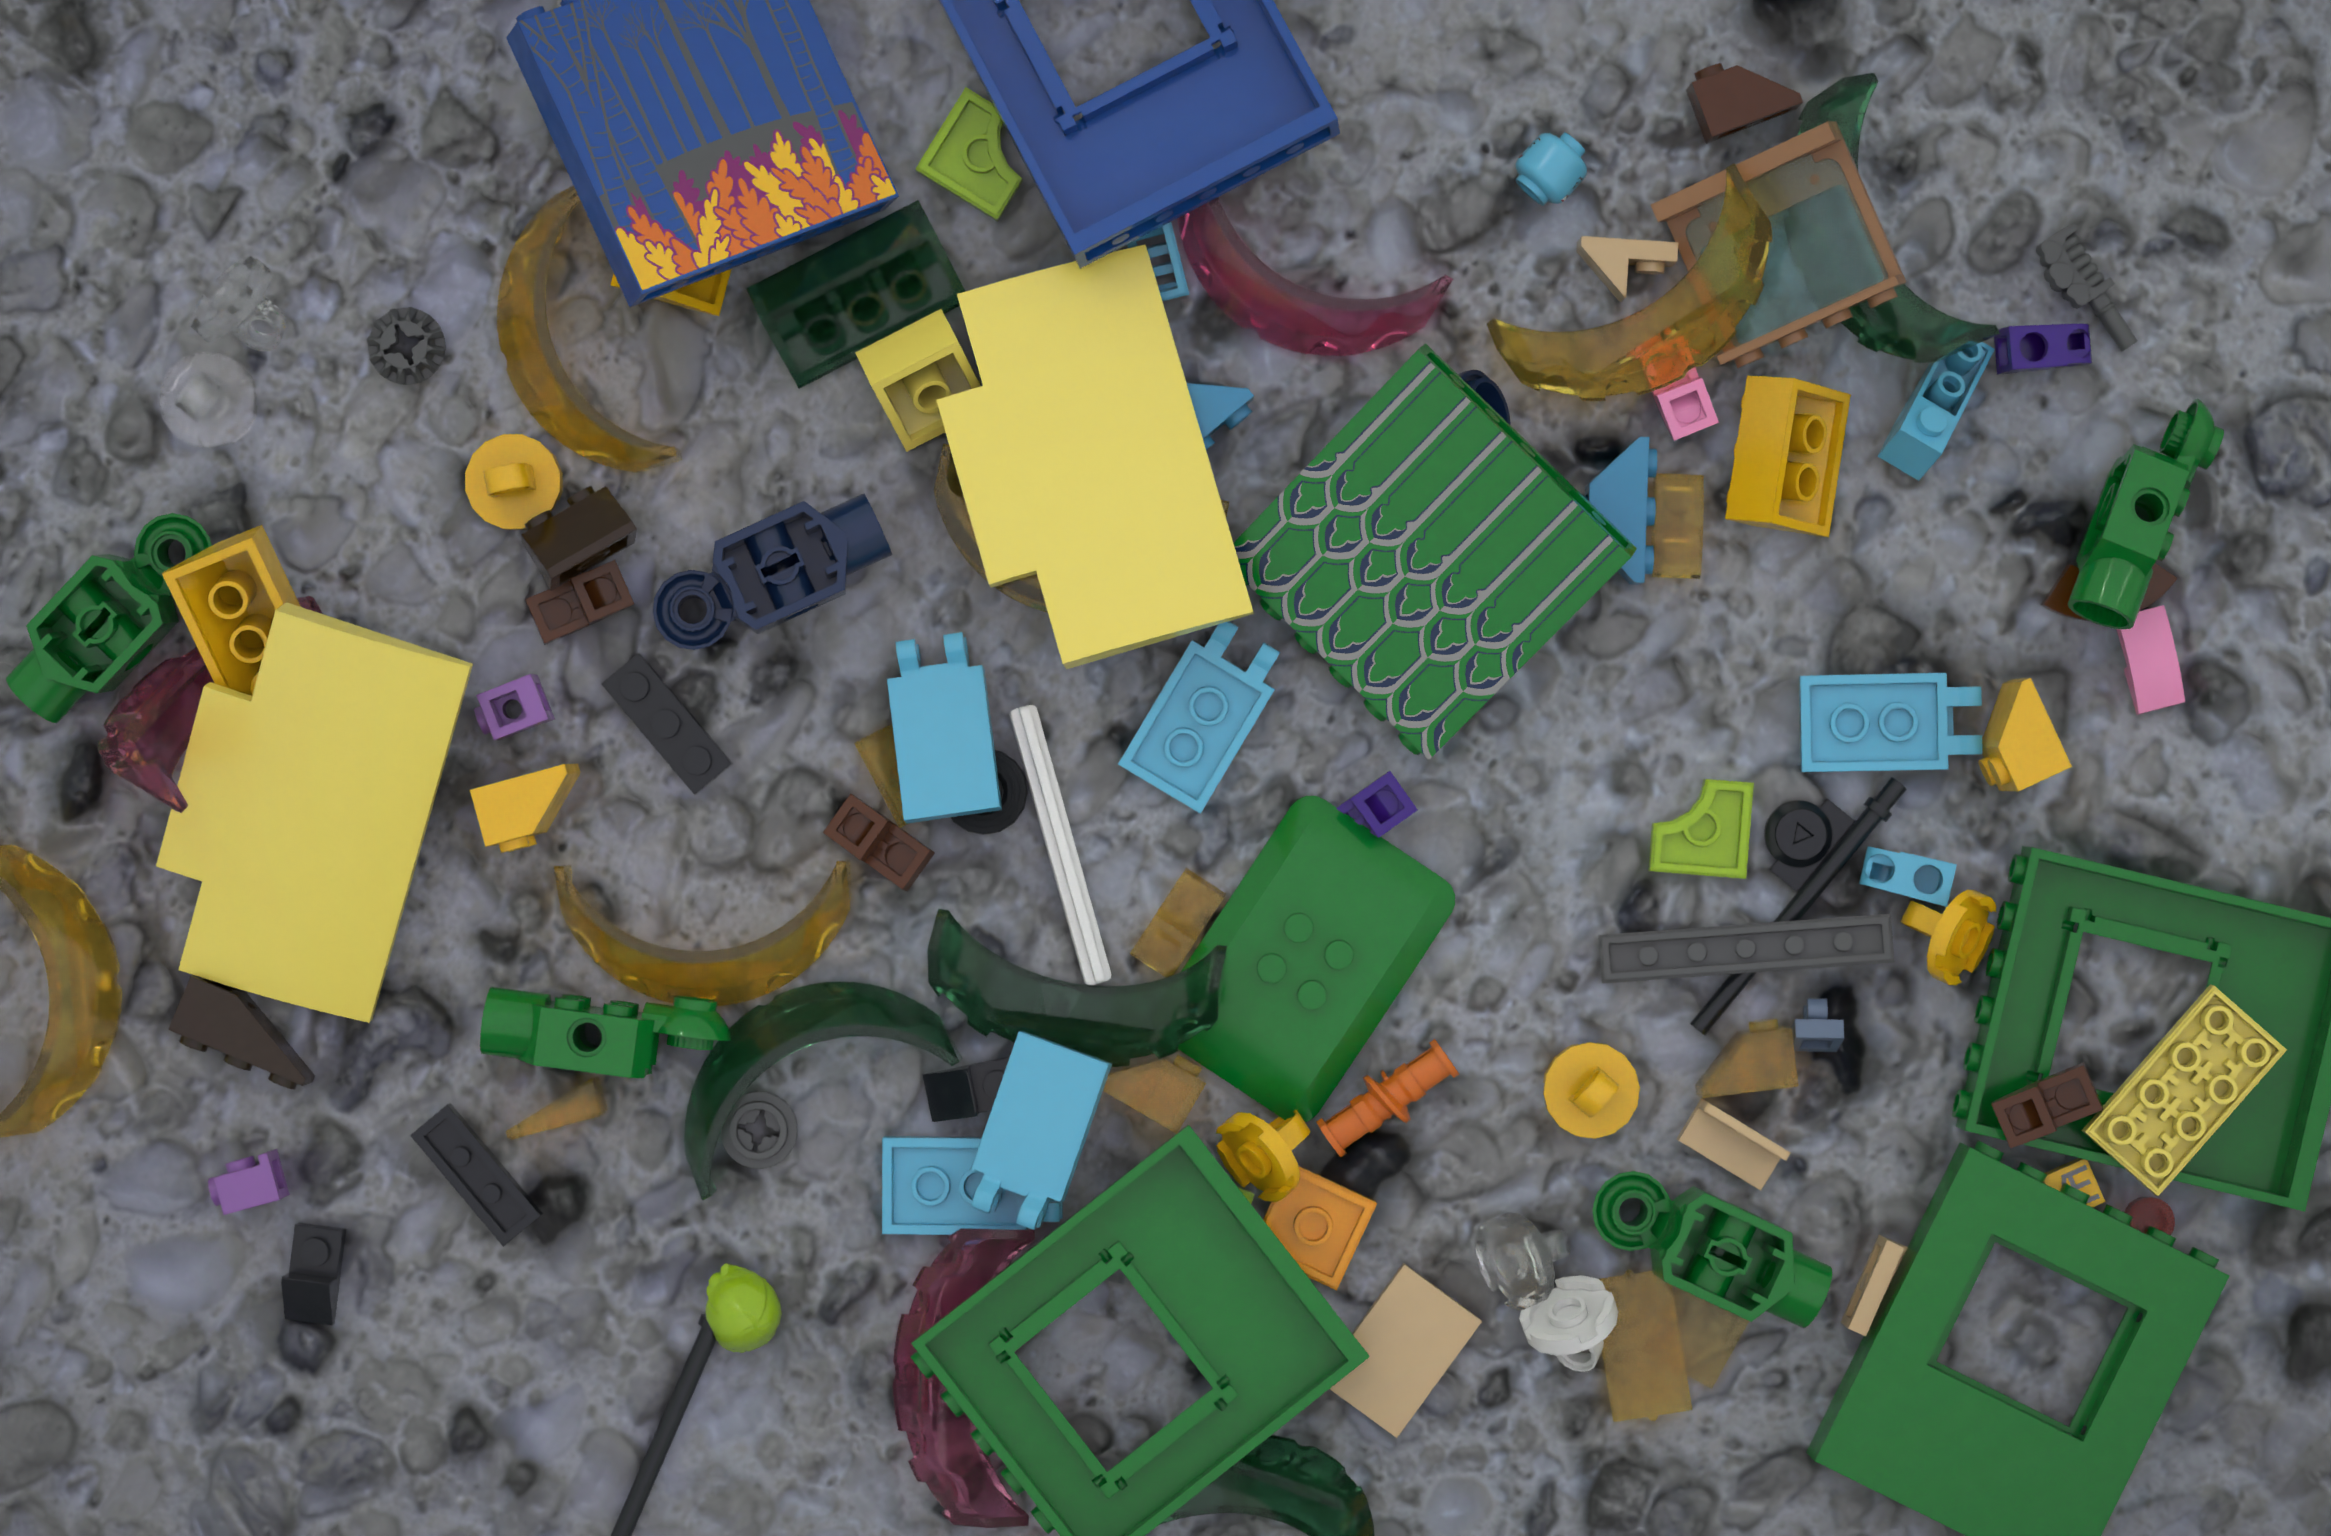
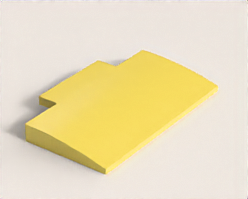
M1146 244L1111 252L1081 269L1077 262L1073 261L958 293V301L983 386L943 397L936 401L989 586L992 588L1037 574L1062 664L1066 669L1254 614Z
M288 602L275 610L253 695L251 696L211 682L203 687L156 867L202 882L180 961L179 971L282 1002L367 1023L371 1022L469 681L472 663Z

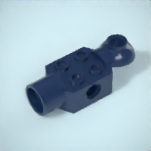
M864 493L821 513L805 501H802L716 540L712 562L713 572L688 570L676 573L664 581L654 597L652 612L655 625L665 640L679 648L691 650L711 646L723 637L731 622L736 620L756 634H760L845 595L847 575L891 556L892 552ZM691 598L700 599L707 606L704 619L694 624L683 621L680 616L682 604Z

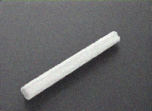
M1035 705L1019 707L1010 711L1009 716L1083 980L1086 985L1103 983L1111 979L1112 974L1038 710Z

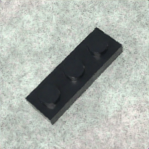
M637 653L602 683V686L694 795H697L733 764L641 653Z
M451 1103L447 1104L410 1135L503 1247L543 1214Z

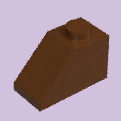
M1722 63L1706 67L1694 73L1697 81L1692 82L1686 89L1706 144L1792 112L1803 103L1800 93L1738 65L1724 70Z

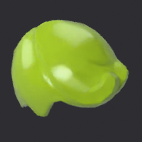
M725 1263L720 1268V1272L714 1273L708 1280L706 1320L716 1340L726 1350L744 1353L758 1349L773 1338L780 1324L782 1311L779 1298L768 1281L757 1273L737 1265Z

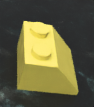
M942 309L855 352L872 389L906 452L945 433L937 399L981 386Z

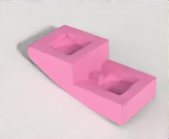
M1677 332L1635 349L1654 400L1672 440L1675 441L1719 423L1704 381L1698 376L1682 332Z
M2162 605L2139 611L2134 626L2131 629H2116L2127 667L2124 668V673L2137 715L2185 702L2177 652L2165 606Z

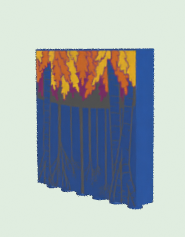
M562 0L560 2L561 7L546 12L542 6L523 12L517 16V23L506 37L629 307L884 211L899 197L809 0Z

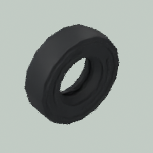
M995 750L998 779L1003 786L1002 810L950 817L954 823L968 832L982 835L1001 832L1015 823L1025 808L1028 794L1025 775L1017 762L1002 751Z

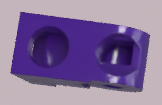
M2089 324L2008 326L1993 331L1997 375L2092 364Z

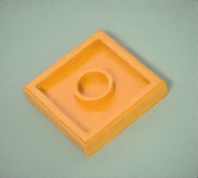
M1298 1165L1300 1172L1298 1186L1282 1200L1270 1202L1263 1220L1308 1278L1337 1291L1376 1208L1377 1201Z

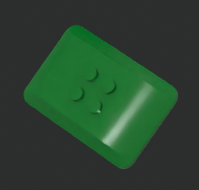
M1304 796L1297 799L1290 806L1157 1006L1154 1014L1156 1031L1165 1041L1282 1119L1286 1120L1295 1115L1293 1111L1298 1110L1305 1122L1312 1120L1319 1113L1423 958L1455 906V893L1452 886L1445 879L1382 837H1376L1370 833V829L1362 824L1359 825L1354 821L1355 819L1346 813L1343 814L1336 809L1337 807L1318 796Z

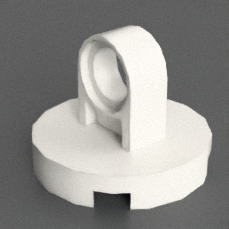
M1583 1275L1562 1277L1555 1280L1557 1288L1551 1289L1541 1295L1539 1289L1531 1293L1522 1305L1519 1319L1526 1339L1533 1348L1541 1353L1557 1356L1564 1366L1574 1371H1590L1595 1367L1603 1350V1340L1608 1337L1616 1326L1618 1309L1612 1292L1605 1290L1603 1282L1599 1279ZM1587 1349H1589V1351H1590V1353H1583V1352H1581V1351H1584V1350H1587Z

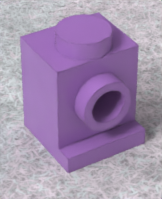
M528 674L476 695L480 706L474 708L476 719L484 735L491 733L494 740H503L543 723L555 720L540 679L536 674ZM511 700L518 701L522 707L521 714L515 719L510 718L506 714V705Z
M277 1149L258 1155L259 1164L255 1163L254 1156L226 1163V1173L208 1179L211 1199L215 1206L221 1205L223 1215L274 1202L290 1195Z

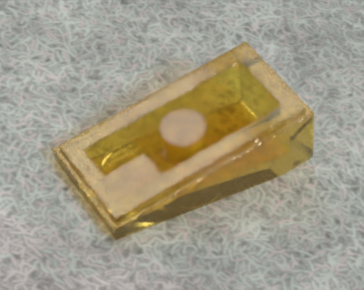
M596 1076L508 1129L505 1131L507 1138L512 1140L605 1114V1111L608 1109L599 1077Z

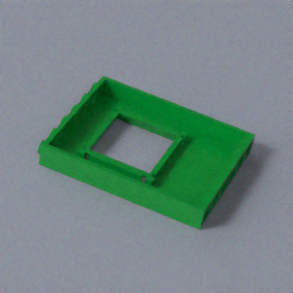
M2022 846L2021 854L2013 856L2009 867L2008 882L2014 883L2009 902L2003 901L1998 913L1997 929L2002 930L1998 949H1991L1986 964V976L1991 977L1987 996H1980L1975 1010L1974 1021L1980 1024L1976 1043L1970 1042L1964 1056L1963 1069L1969 1071L1965 1090L1958 1089L1953 1103L1952 1116L1958 1118L1956 1127L1964 1131L2007 1141L1991 1103L2038 1081L2040 1073L2042 1074L2041 1079L2049 1076L2083 932L2211 962L2206 988L2209 985L2217 987L2284 1046L2287 1051L2173 1180L2305 1212L2331 1106V918L2047 850ZM2075 923H2078L2077 930L2075 933L2073 932ZM2096 1089L2102 1106L2114 1094ZM2096 1113L2060 1126L2056 1132L2022 1144L2125 1169L2081 1131Z
M1186 1125L913 1340L911 1344L917 1351L910 1356L927 1379L935 1374L947 1390L940 1396L955 1416L959 1418L965 1413L972 1421L976 1429L970 1434L988 1457L994 1452L1006 1465V1468L1000 1473L1017 1495L1026 1491L1037 1506L1030 1512L1044 1531L1049 1534L1056 1530L1060 1536L1147 1535L1370 1357L1189 1125ZM1120 1269L1212 1386V1389L1109 1471H1106L1015 1354V1351Z
M1977 1140L1974 1148L1960 1142L1880 1303L1869 1331L1863 1337L1806 1453L1815 1462L1965 1536H2101L2226 1285L2229 1275L2215 1269L2219 1259L2195 1247H2192L2189 1255L2173 1248L2176 1240L2175 1237L2150 1225L2145 1234L2129 1226L2133 1219L2132 1216L2106 1204L2103 1212L2086 1205L2090 1195L2068 1184L2063 1183L2060 1191L2043 1183L2047 1174L2023 1162H2020L2017 1170L2000 1162L2004 1155L2003 1152ZM1995 1242L2127 1307L2069 1426L1937 1362L1940 1352ZM2139 1313H2142L2141 1321L2137 1322L2136 1319ZM2085 1425L2087 1429L2085 1434L2082 1435L2080 1432Z

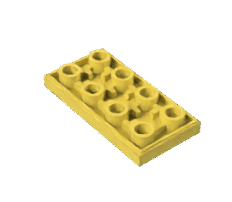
M2209 985L2103 1105V1110L2097 1112L2081 1131L2154 1195L2159 1196L2287 1049L2217 987Z

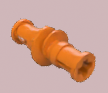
M1436 1039L1429 1042L1431 1047L1408 1064L1403 1063L1389 1077L1384 1070H1381L1382 1082L1378 1083L1370 1076H1364L1363 1080L1368 1092L1349 1101L1350 1104L1328 1120L1325 1121L1321 1118L1316 1121L1318 1127L1340 1157L1347 1154L1345 1148L1368 1132L1372 1133L1380 1128L1385 1120L1392 1118L1391 1116L1394 1115L1405 1123L1409 1122L1411 1118L1407 1107L1408 1104L1420 1100L1427 1095L1426 1092L1448 1076L1452 1075L1455 1078L1460 1075Z

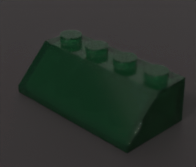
M919 200L746 288L763 326L799 389L858 359L855 352L939 309H942L945 314L959 307L957 294L965 292Z

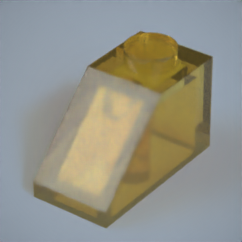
M1777 1018L1749 1021V1030L1737 1031L1695 1084L1696 1095L1701 1098L1798 1087L1792 1028L1778 1026Z
M1177 1054L1174 1061L1166 1056L1112 1069L1109 1072L1103 1091L1177 1134L1205 1087L1206 1080L1199 1076L1203 1068Z

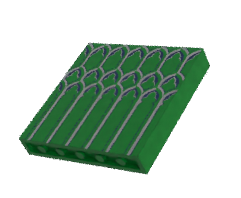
M1426 343L1404 363L1234 542L1246 586L1249 585L1261 597L1259 602L1262 608L1278 621L1283 618L1296 631L1294 637L1306 651L1311 654L1318 652L1331 665L1329 671L1340 684L1347 688L1353 686L1365 698L1363 703L1375 718L1383 722L1387 719L1400 732L1398 737L1402 744L1415 755L1422 753L1428 760L1633 556L1637 549Z

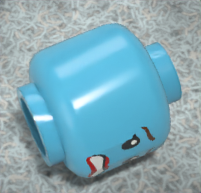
M1565 132L1560 138L1551 133H1542L1517 159L1516 170L1519 176L1515 181L1529 197L1542 206L1547 202L1553 204L1562 203L1587 175L1586 164L1581 158L1586 151L1578 141Z

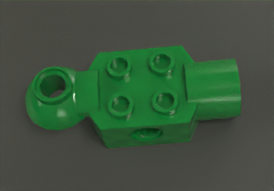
M2198 398L2193 400L2186 412L2177 410L2163 435L2160 453L2133 444L2124 456L2119 457L2109 471L2076 558L2080 572L2070 595L2068 607L2080 617L2114 629H2131L2134 626L2153 575L2152 567L2157 559L2162 561L2165 558L2172 544L2174 534L2168 532L2173 516L2179 517L2186 506L2190 495L2189 489L2197 467L2208 469L2220 448L2224 436V429L2214 425L2209 409Z
M170 513L157 516L144 525L136 538L134 557L132 559L111 554L92 555L26 625L33 649L6 677V682L13 693L40 717L49 722L58 723L88 691L96 694L114 691L179 622L172 594L162 573L175 566L168 555L169 547L175 540H178L184 546L186 551L185 560L212 546L211 539L201 524L186 515Z
M491 987L487 994L483 1011L480 1051L484 1055L515 1058L535 1066L626 1078H644L646 1075L652 1074V1066L656 1065L660 1033L668 1035L667 1045L695 1050H713L714 1040L729 1041L731 1040V1035L726 1022L716 1012L717 1001L674 996L673 1006L646 1002L641 1013L638 1012L639 1004L633 1002L611 1000L610 1003H604L603 1007L590 1006L591 997L562 994V997H555V1001H551L550 994ZM587 1023L595 1024L599 1028L602 1035L599 1046L593 1045L587 1040L585 1036Z
M1630 1171L1618 1173L1605 1181L1595 1196L1592 1209L1594 1225L1605 1241L1615 1248L1627 1251L1650 1248L1652 1273L1672 1286L1752 1322L1767 1311L1801 1328H1806L1815 1319L1826 1299L1832 1280L1831 1266L1794 1250L1793 1234L1786 1229L1695 1186H1692L1671 1200L1663 1185L1652 1176ZM1628 1198H1637L1640 1202L1639 1214L1631 1221H1622L1619 1214L1621 1204Z

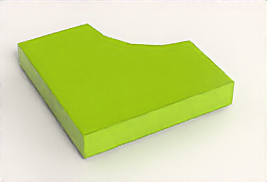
M965 87L915 168L916 172L997 222L1023 182V179L1008 165L1002 152L1001 131L1004 124L993 103Z
M1703 779L1699 797L1687 812L1671 821L1652 823L1648 871L1746 879L1754 783Z

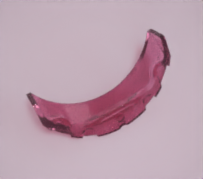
M1219 197L1178 218L1182 244L1189 264L1212 301L1241 328L1254 330L1261 340L1296 353L1339 357L1353 356L1377 350L1408 338L1425 327L1453 281L1451 277L1445 274L1443 277L1419 289L1379 299H1346L1328 296L1308 290L1283 278L1255 256L1232 227Z
M313 597L297 598L301 607L322 614ZM197 646L183 656L166 659L144 676L133 687L132 691L122 698L111 711L103 725L108 734L105 739L98 741V751L110 771L180 813H183L188 804L174 782L172 775L180 757L188 747L203 687L209 682L214 683Z
M961 1228L948 1237L950 1243L940 1252L931 1266L922 1267L913 1283L917 1292L909 1314H901L893 1356L895 1366L893 1398L897 1426L899 1431H906L914 1456L908 1461L918 1482H926L935 1498L945 1509L941 1514L951 1523L981 1528L1029 1526V1515L1007 1492L998 1478L989 1457L971 1436L970 1433L976 1429L975 1425L965 1413L959 1418L955 1416L940 1396L947 1390L935 1374L927 1379L910 1357L917 1351L911 1344L913 1340L1005 1269L1027 1245L1035 1240V1230Z

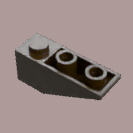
M195 975L190 976L168 1029L181 1035L179 1039L181 1044L201 1052H206L208 1047L225 1053L223 1060L226 1063L247 1071H251L254 1065L270 1072L268 1077L270 1081L289 1089H296L297 1084L304 1086L313 1082L315 1078L313 1072L247 992Z

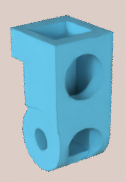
M1867 846L1859 884L1947 907L1957 864L1901 851L1897 853Z

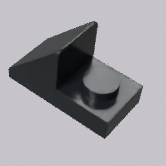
M1010 1056L923 1074L932 1122L975 1117L979 1113L991 1111Z
M306 1223L295 1224L289 1273L282 1276L281 1279L285 1319L327 1325L335 1324L346 1228Z

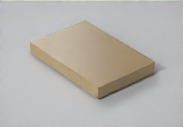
M1403 1263L1352 1332L1370 1357L1332 1386L1330 1390L1397 1438L1482 1323V1320Z

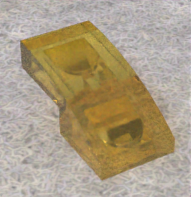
M1656 473V477L1653 480L1656 514L1651 532V545L1654 547V566L1651 575L1652 577L1700 579L1703 547L1704 475Z
M1185 868L1130 954L1170 980L1224 899L1226 893L1188 868Z

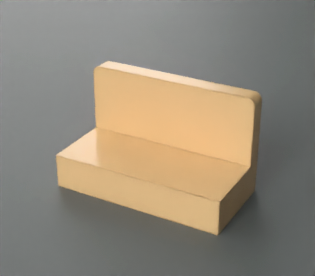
M1702 1098L1676 1138L1681 1143L1760 1191L1780 1159L1782 1158L1787 1161L1791 1152Z
M1878 1235L1841 1319V1323L1845 1327L1863 1336L1867 1335L1880 1303L1907 1251V1246Z

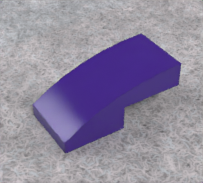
M1391 771L1385 773L1336 808L1343 814L1346 813L1355 819L1354 821L1357 824H1362L1370 829V833L1378 838L1418 811Z

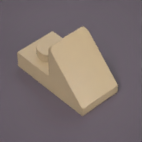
M1581 236L1577 241L1576 252L1616 299L1622 302L1626 298L1628 265H1636V273L1664 274L1665 267H1672L1677 263L1679 242Z

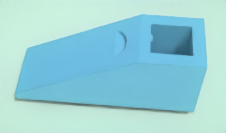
M1953 324L1896 419L1877 457L1919 481L1942 455L1995 349Z

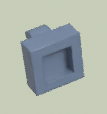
M1807 998V1006H1803V1019H1795L1788 1032L1789 1051H1838L1844 1040V1020L1827 1019V999Z

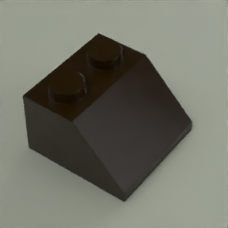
M589 486L567 500L570 505L567 509L554 516L550 510L545 511L525 524L528 531L521 534V542L551 591L568 582L570 578L582 574L635 543L637 528L606 486L596 492L592 486Z

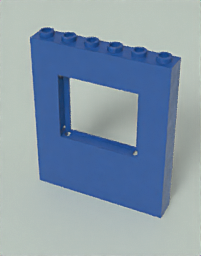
M938 0L1080 269L1340 134L1338 118L1273 0H1190L1210 37L1209 39L1075 107L1019 0ZM1220 41L1221 45L1213 49L1212 45ZM1082 113V118L1075 121L1073 117Z

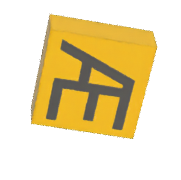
M2077 1158L2045 1172L2047 1176L2043 1182L2044 1184L2060 1191L2063 1183L2068 1184L2090 1195L2086 1205L2092 1208L2105 1202L2088 1160Z

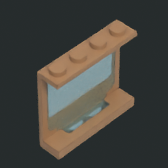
M1827 121L1651 204L1657 221L1667 222L1675 242H1679V252L1724 352L1717 356L1720 365L1734 361L1737 369L1764 357L1761 348L1776 341L1779 342L1781 349L1795 344L1808 337L1805 328L1823 321L1826 329L1853 317L1849 308L1865 301L1868 302L1870 309L1898 297L1894 288L1907 283L1836 121Z

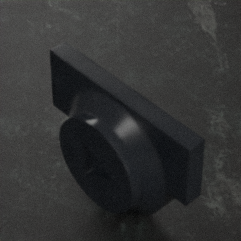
M1826 799L1820 807L1807 801H1790L1780 805L1771 813L1764 829L1766 847L1776 859L1769 870L1797 892L1855 820L1829 799Z

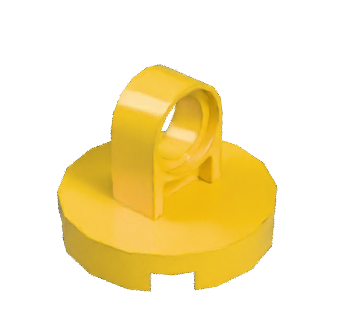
M502 434L485 441L472 454L465 471V492L472 509L485 522L505 530H526L525 524L529 520L555 508L557 500H560L563 492V473L556 456L541 442L523 434Z
M1967 889L1951 901L1943 914L1910 900L1900 922L1931 937L1927 952V970L1930 975L1948 985H1958L1962 982L1958 975L1963 970L1973 973L1989 947L1995 926L1988 923L1987 919L1989 912H1996V904L1991 897L1976 890Z
M1586 1042L1568 1046L1553 1058L1544 1073L1543 1096L1546 1110L1559 1127L1575 1136L1596 1139L1614 1134L1629 1122L1638 1106L1640 1086L1636 1071L1624 1054L1607 1044Z
M1298 1110L1293 1111L1295 1114L1293 1117L1286 1120L1277 1117L1269 1124L1251 1113L1237 1112L1223 1122L1216 1130V1134L1222 1135V1140L1216 1145V1148L1225 1168L1243 1188L1251 1182L1256 1188L1262 1190L1263 1192L1258 1198L1264 1201L1278 1202L1298 1186L1300 1172L1298 1162L1292 1150L1311 1132Z

